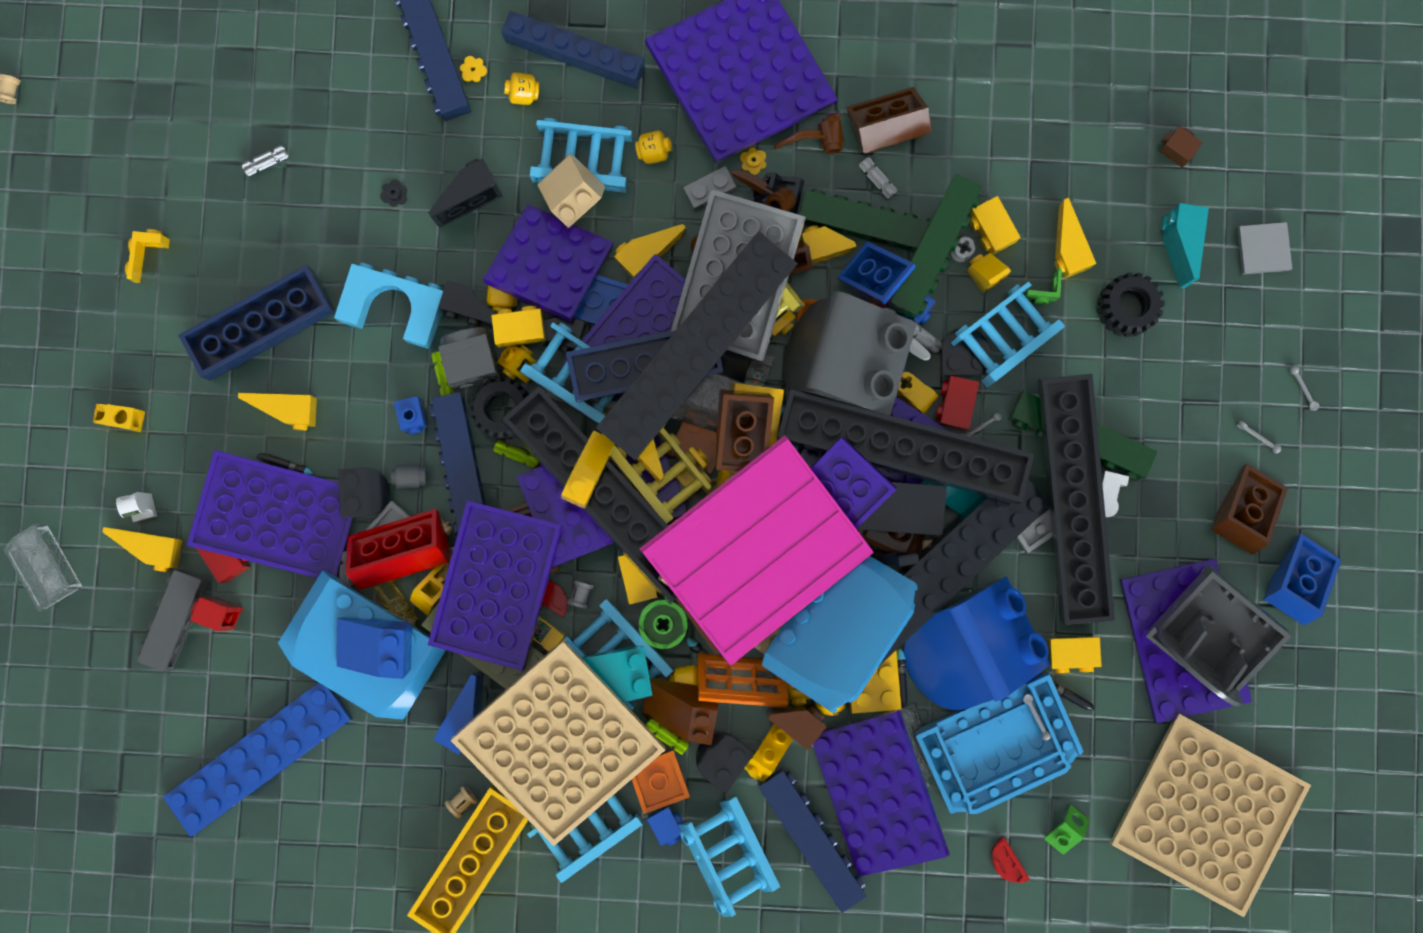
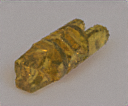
M394 580L387 582L389 589L395 596L391 600L388 599L380 586L373 588L386 610L406 622H412V625L419 629L415 623L418 620L416 614Z

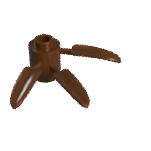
M841 112L837 114L831 113L822 119V122L818 124V130H803L792 134L791 137L778 142L774 149L776 150L784 145L803 139L819 138L824 154H836L843 151L844 138L841 121L839 120Z
M737 169L731 172L734 178L761 194L764 192L769 194L765 205L787 212L794 207L796 198L790 189L781 187L773 192L766 188L767 182L755 175Z

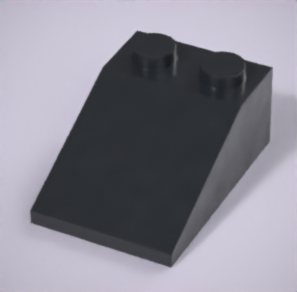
M474 159L468 162L428 212L439 228L503 197L484 159Z

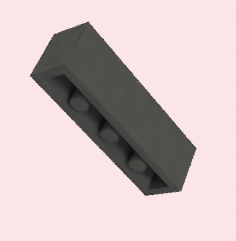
M174 570L168 576L164 596L159 598L156 609H158L156 616L147 627V632H149L147 638L138 649L139 658L137 662L162 672L174 670L192 625V621H190L193 615L191 614L192 606L195 601L203 597L209 580L184 570Z

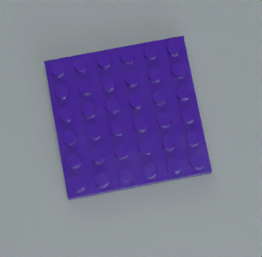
M724 0L645 38L644 43L715 164L835 104L838 100L779 0Z

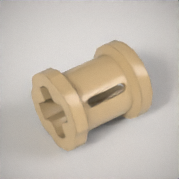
M0 74V102L16 104L17 85H20L21 80L13 76Z
M464 785L453 799H448L445 802L448 810L458 819L462 816V812L471 804L475 805L478 802L474 793Z

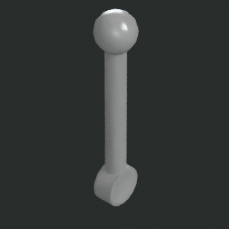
M1296 365L1291 366L1290 373L1295 375L1309 402L1308 409L1311 411L1318 410L1319 403L1312 399L1299 374V367Z
M994 413L992 418L962 435L970 437L991 423L999 422L1002 419L1001 414Z
M1243 421L1238 422L1237 426L1240 429L1247 431L1269 446L1273 453L1281 451L1280 445L1273 444L1248 427Z
M1024 694L1022 700L1028 704L1042 732V739L1045 741L1049 740L1051 735L1046 731L1032 703L1033 697L1030 694Z

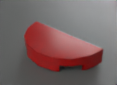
M548 581L542 604L564 618L568 610L566 593L558 584Z
M1003 836L999 838L992 849L991 861L995 871L1003 879L1010 882L1023 883L1029 881L1030 878Z

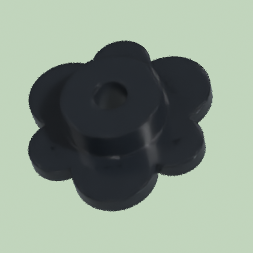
M392 180L389 184L383 185L382 189L384 192L381 193L380 198L384 203H389L391 207H395L397 203L401 205L406 202L407 197L405 194L407 188L401 186L398 180Z

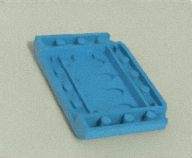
M869 556L784 623L766 650L762 666L830 712L835 713L838 711L837 708L845 703H851L858 699L912 617L915 609V590L917 591L918 585Z
M325 569L322 570L278 642L280 648L294 668L373 716L404 719L447 650L429 646L430 633L426 634L412 625L411 671L403 679L376 677L337 667V619L339 617L406 621L345 585V582Z
M1049 673L1036 675L1012 694L999 701L991 700L968 709L957 710L921 727L914 733L949 813H981L1067 773L1072 767L1070 764L1078 755L1084 752ZM1024 694H1030L1033 697L1032 703L1046 731L1051 735L1049 740L1045 741L1042 739V732L1028 704L1022 700Z

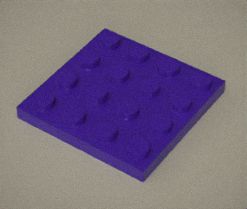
M527 204L484 276L483 282L571 322L611 252L613 242L574 224L568 228L556 216Z

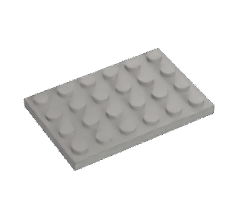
M711 189L671 331L679 328L758 231L794 259L806 217ZM788 276L727 350L764 361Z

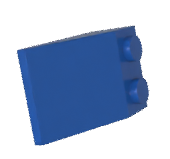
M867 241L839 274L837 279L851 295L869 303L886 304L915 269L916 265Z
M1299 534L1271 578L1263 599L1302 625L1323 616L1341 559L1303 534Z
M339 617L337 619V667L376 677L403 679L411 671L412 622Z
M480 671L471 674L433 740L458 755L462 752L451 742L452 736L481 712L484 674Z

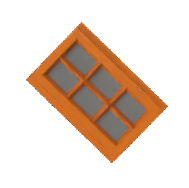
M697 654L698 701L787 708V682L762 666L763 658L741 657L730 666L722 655Z

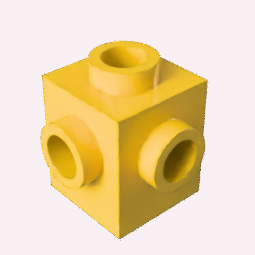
M521 345L519 348L517 346H508L502 352L497 363L504 367L502 373L512 380L517 377L527 383L530 378L522 374L520 370L525 363L532 366L537 361L531 357L533 352Z

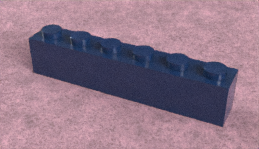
M395 0L397 7H402L404 14L400 16L405 29L410 28L412 36L408 38L413 51L418 50L420 56L416 58L421 72H426L428 79L424 80L429 94H434L436 99L432 104L437 116L441 114L446 122L472 112L431 0Z
M509 11L501 32L505 42L635 89L638 88L645 70L643 57L513 11Z
M461 392L432 398L433 405H430L431 417L436 419L437 428L434 429L437 443H441L442 452H439V459L441 465L445 466L447 475H444V484L447 490L450 489L451 499H448L450 512L455 514L456 522L453 523V530L456 537L466 501L486 505L465 397Z
M781 768L764 782H760L758 788L841 913L867 897L864 892L866 885L859 874L854 877L850 871V868L853 866L845 854L840 856L836 850L839 844L831 833L826 835L822 829L825 823L817 812L812 814L808 808L811 802L805 793L801 792L799 794L794 787L797 781L791 772L785 773Z

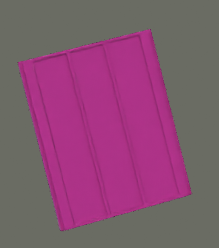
M786 436L777 440L772 446L639 548L730 666L874 553Z

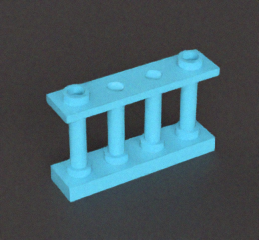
M553 118L537 120L536 125L539 132H544L541 162L538 167L531 166L530 177L532 182L539 183L553 170L550 166L554 133L568 135L565 158L570 153L575 157L577 136L591 137L588 170L605 185L604 190L626 193L627 180L620 173L624 141L633 142L631 130L623 126H615L613 129L561 123ZM601 139L615 140L612 168L608 175L599 174L597 171Z
M1029 282L1022 287L1019 284L1007 292L1009 295L1007 299L972 326L968 327L965 324L955 332L957 338L951 342L955 346L963 340L987 369L985 372L988 375L981 381L987 388L1065 327L1060 319L1053 324L1049 321L1046 322L1023 293L1031 286ZM1013 300L1019 303L1039 328L1037 331L1040 335L1036 338L1032 335L1029 336L1006 308ZM996 313H999L1022 342L1020 344L1023 348L1018 352L1010 348L989 322V319ZM978 327H982L1003 353L1005 362L1000 366L997 362L994 363L971 335Z
M561 322L559 325L552 323L550 327L557 333L537 363H533L532 366L525 363L520 372L599 424L605 417L607 412L605 409L615 395L602 397L598 404H594L593 407L584 401L576 402L574 391L570 393L564 389L565 381L570 375L568 362L565 363L557 377H553L552 380L543 375L545 373L544 368L565 338L577 346L575 350L590 347L571 334L573 330Z
M606 599L599 605L603 609L600 612L601 615L575 640L570 636L564 638L580 657L588 656L580 647L607 622L611 623L614 621L619 627L616 630L618 633L595 654L614 650L623 640L627 641L630 638L636 646H644L645 656L652 662L650 665L651 669L648 671L650 678H655L657 675L660 677L662 674L667 677L674 671L667 661L643 640L640 632L609 599ZM631 701L624 702L631 711L634 709L635 706Z
M616 796L610 797L607 802L620 821L618 823L621 826L614 831L611 828L608 829L597 812L594 811L588 818L600 834V841L592 846L591 843H587L578 828H574L569 834L580 850L578 852L580 855L573 860L565 855L558 843L553 846L532 824H530L532 829L527 835L531 838L536 833H539L559 862L558 867L560 869L556 873V877L562 883L642 826L643 819L638 813L634 816L627 814Z
M737 797L726 798L719 802L722 808L721 812L696 827L693 826L692 822L679 825L681 839L685 845L689 846L715 900L713 902L714 907L723 917H733L736 915L732 905L757 889L762 890V892H773L780 888ZM725 821L729 822L733 830L732 835L705 850L699 836ZM735 844L740 845L744 853L743 857L716 873L710 859ZM745 867H751L755 875L754 880L727 896L721 882Z

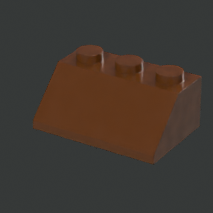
M914 87L846 107L857 144L863 153L875 152L880 148L898 145L903 141L918 139L932 133L928 106Z
M793 705L787 708L775 707L768 708L766 711L770 721L807 750L810 749L827 727L823 722L825 717L812 705H809L808 708L804 705Z

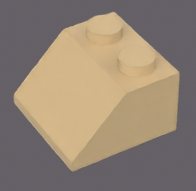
M571 153L538 183V187L550 211L568 228L602 198L605 185Z

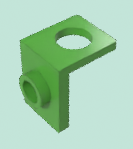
M1058 269L1053 273L1052 292L1027 290L1024 293L1026 298L1034 300L1035 304L1042 305L1049 304V301H1057L1061 293L1062 269Z
M1070 805L1064 821L1048 833L1044 840L1064 855L1084 839L1090 819ZM1072 815L1080 819L1082 826L1075 824Z

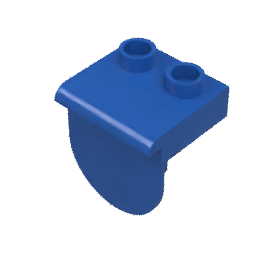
M1007 576L982 586L950 607L937 612L905 642L904 655L909 675L921 693L935 704L947 709L964 710L991 700L999 701L1012 694L1051 665L1048 659L1047 643L1032 628L1025 614L1026 603L1024 597L1016 588H1012Z

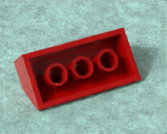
M437 509L349 535L347 539L346 575L359 590L449 563V542Z

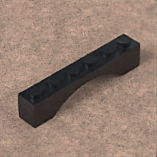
M447 280L438 306L444 312L443 316L457 320L458 317L467 319L466 323L480 327L481 324L490 326L489 330L493 331L491 315L497 313L486 307L470 287ZM560 317L544 320L546 341L535 344L544 347L549 345L557 333L551 329L552 323L559 325L560 322L573 330L571 334L581 341L587 325L585 321L575 318L571 322ZM565 338L558 350L566 353L573 351L577 346Z

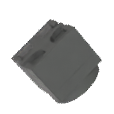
M463 328L440 339L441 346H438L447 383L455 390L486 383L485 380L490 378L496 380L495 377H502L499 364L497 363L498 359L494 343L489 337L487 328Z

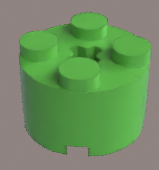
M665 599L657 600L647 605L639 618L641 637L648 645L657 649H669L678 645L688 630V618L683 609L676 602L670 605ZM659 618L670 621L667 631L664 628L660 630L657 627L660 624Z

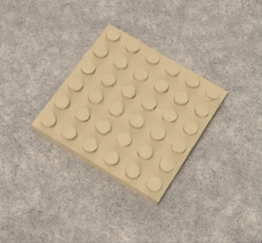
M564 639L451 738V742L553 846L665 751V746Z
M1178 713L1170 724L1109 844L1238 915L1245 917L1311 785Z

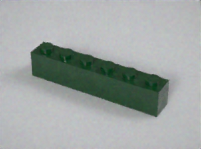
M957 173L955 174L911 260L916 265L915 269L896 290L888 307L913 320L917 314H923L928 304L925 301L928 292L933 294L939 283L935 279L938 272L945 271L950 261L946 257L950 250L955 251L961 239L957 236L960 229L965 230L972 218L968 215L971 207L976 209L982 198V195L979 194L982 188L981 185Z
M819 189L806 190L800 212L801 216L806 217L804 225H817L818 228L825 226L842 235L912 253L916 252L932 220L918 219V216L912 213H904L903 215L894 213V210L889 207H881L880 209L871 207V204L865 201L851 202L842 195L828 196Z
M1023 391L1019 393L1008 420L1012 421V425L1020 430L1026 431V429L1034 431V435L1043 440L1040 398ZM1097 424L1101 466L1111 471L1117 469L1124 472L1123 475L1129 476V479L1133 481L1146 478L1158 451Z

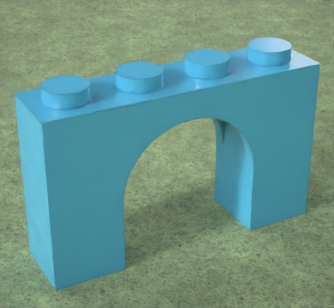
M360 262L359 266L351 264L334 319L340 323L363 329L374 298L384 291L398 290L405 293L411 303V314L403 339L408 343L431 349L442 315V311L438 308L443 293L442 287L433 283H428V286L419 284L420 280L410 276L402 279L396 277L397 273L386 269L378 272L374 270V266Z

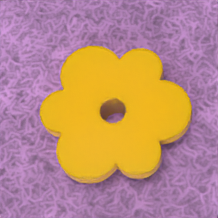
M467 56L464 60L465 64L460 65V70L463 72L462 78L466 82L472 80L479 82L481 77L487 74V68L483 65L481 58L475 59L473 56Z
M750 148L748 152H743L740 156V160L743 163L742 169L744 171L749 170L752 175L759 174L760 169L766 167V162L764 161L766 153L762 150L757 151L755 148Z

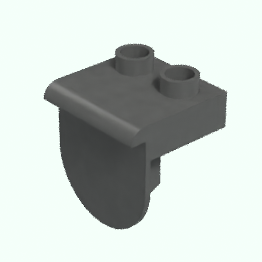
M833 291L832 298L820 299L813 303L802 314L795 325L784 355V382L789 390L814 393L833 401L891 415L917 323L847 293Z
M1210 565L1202 571L1159 617L1146 634L1149 640L1184 667L1209 690L1235 707H1239L1243 703L1239 691L1292 637L1286 627Z

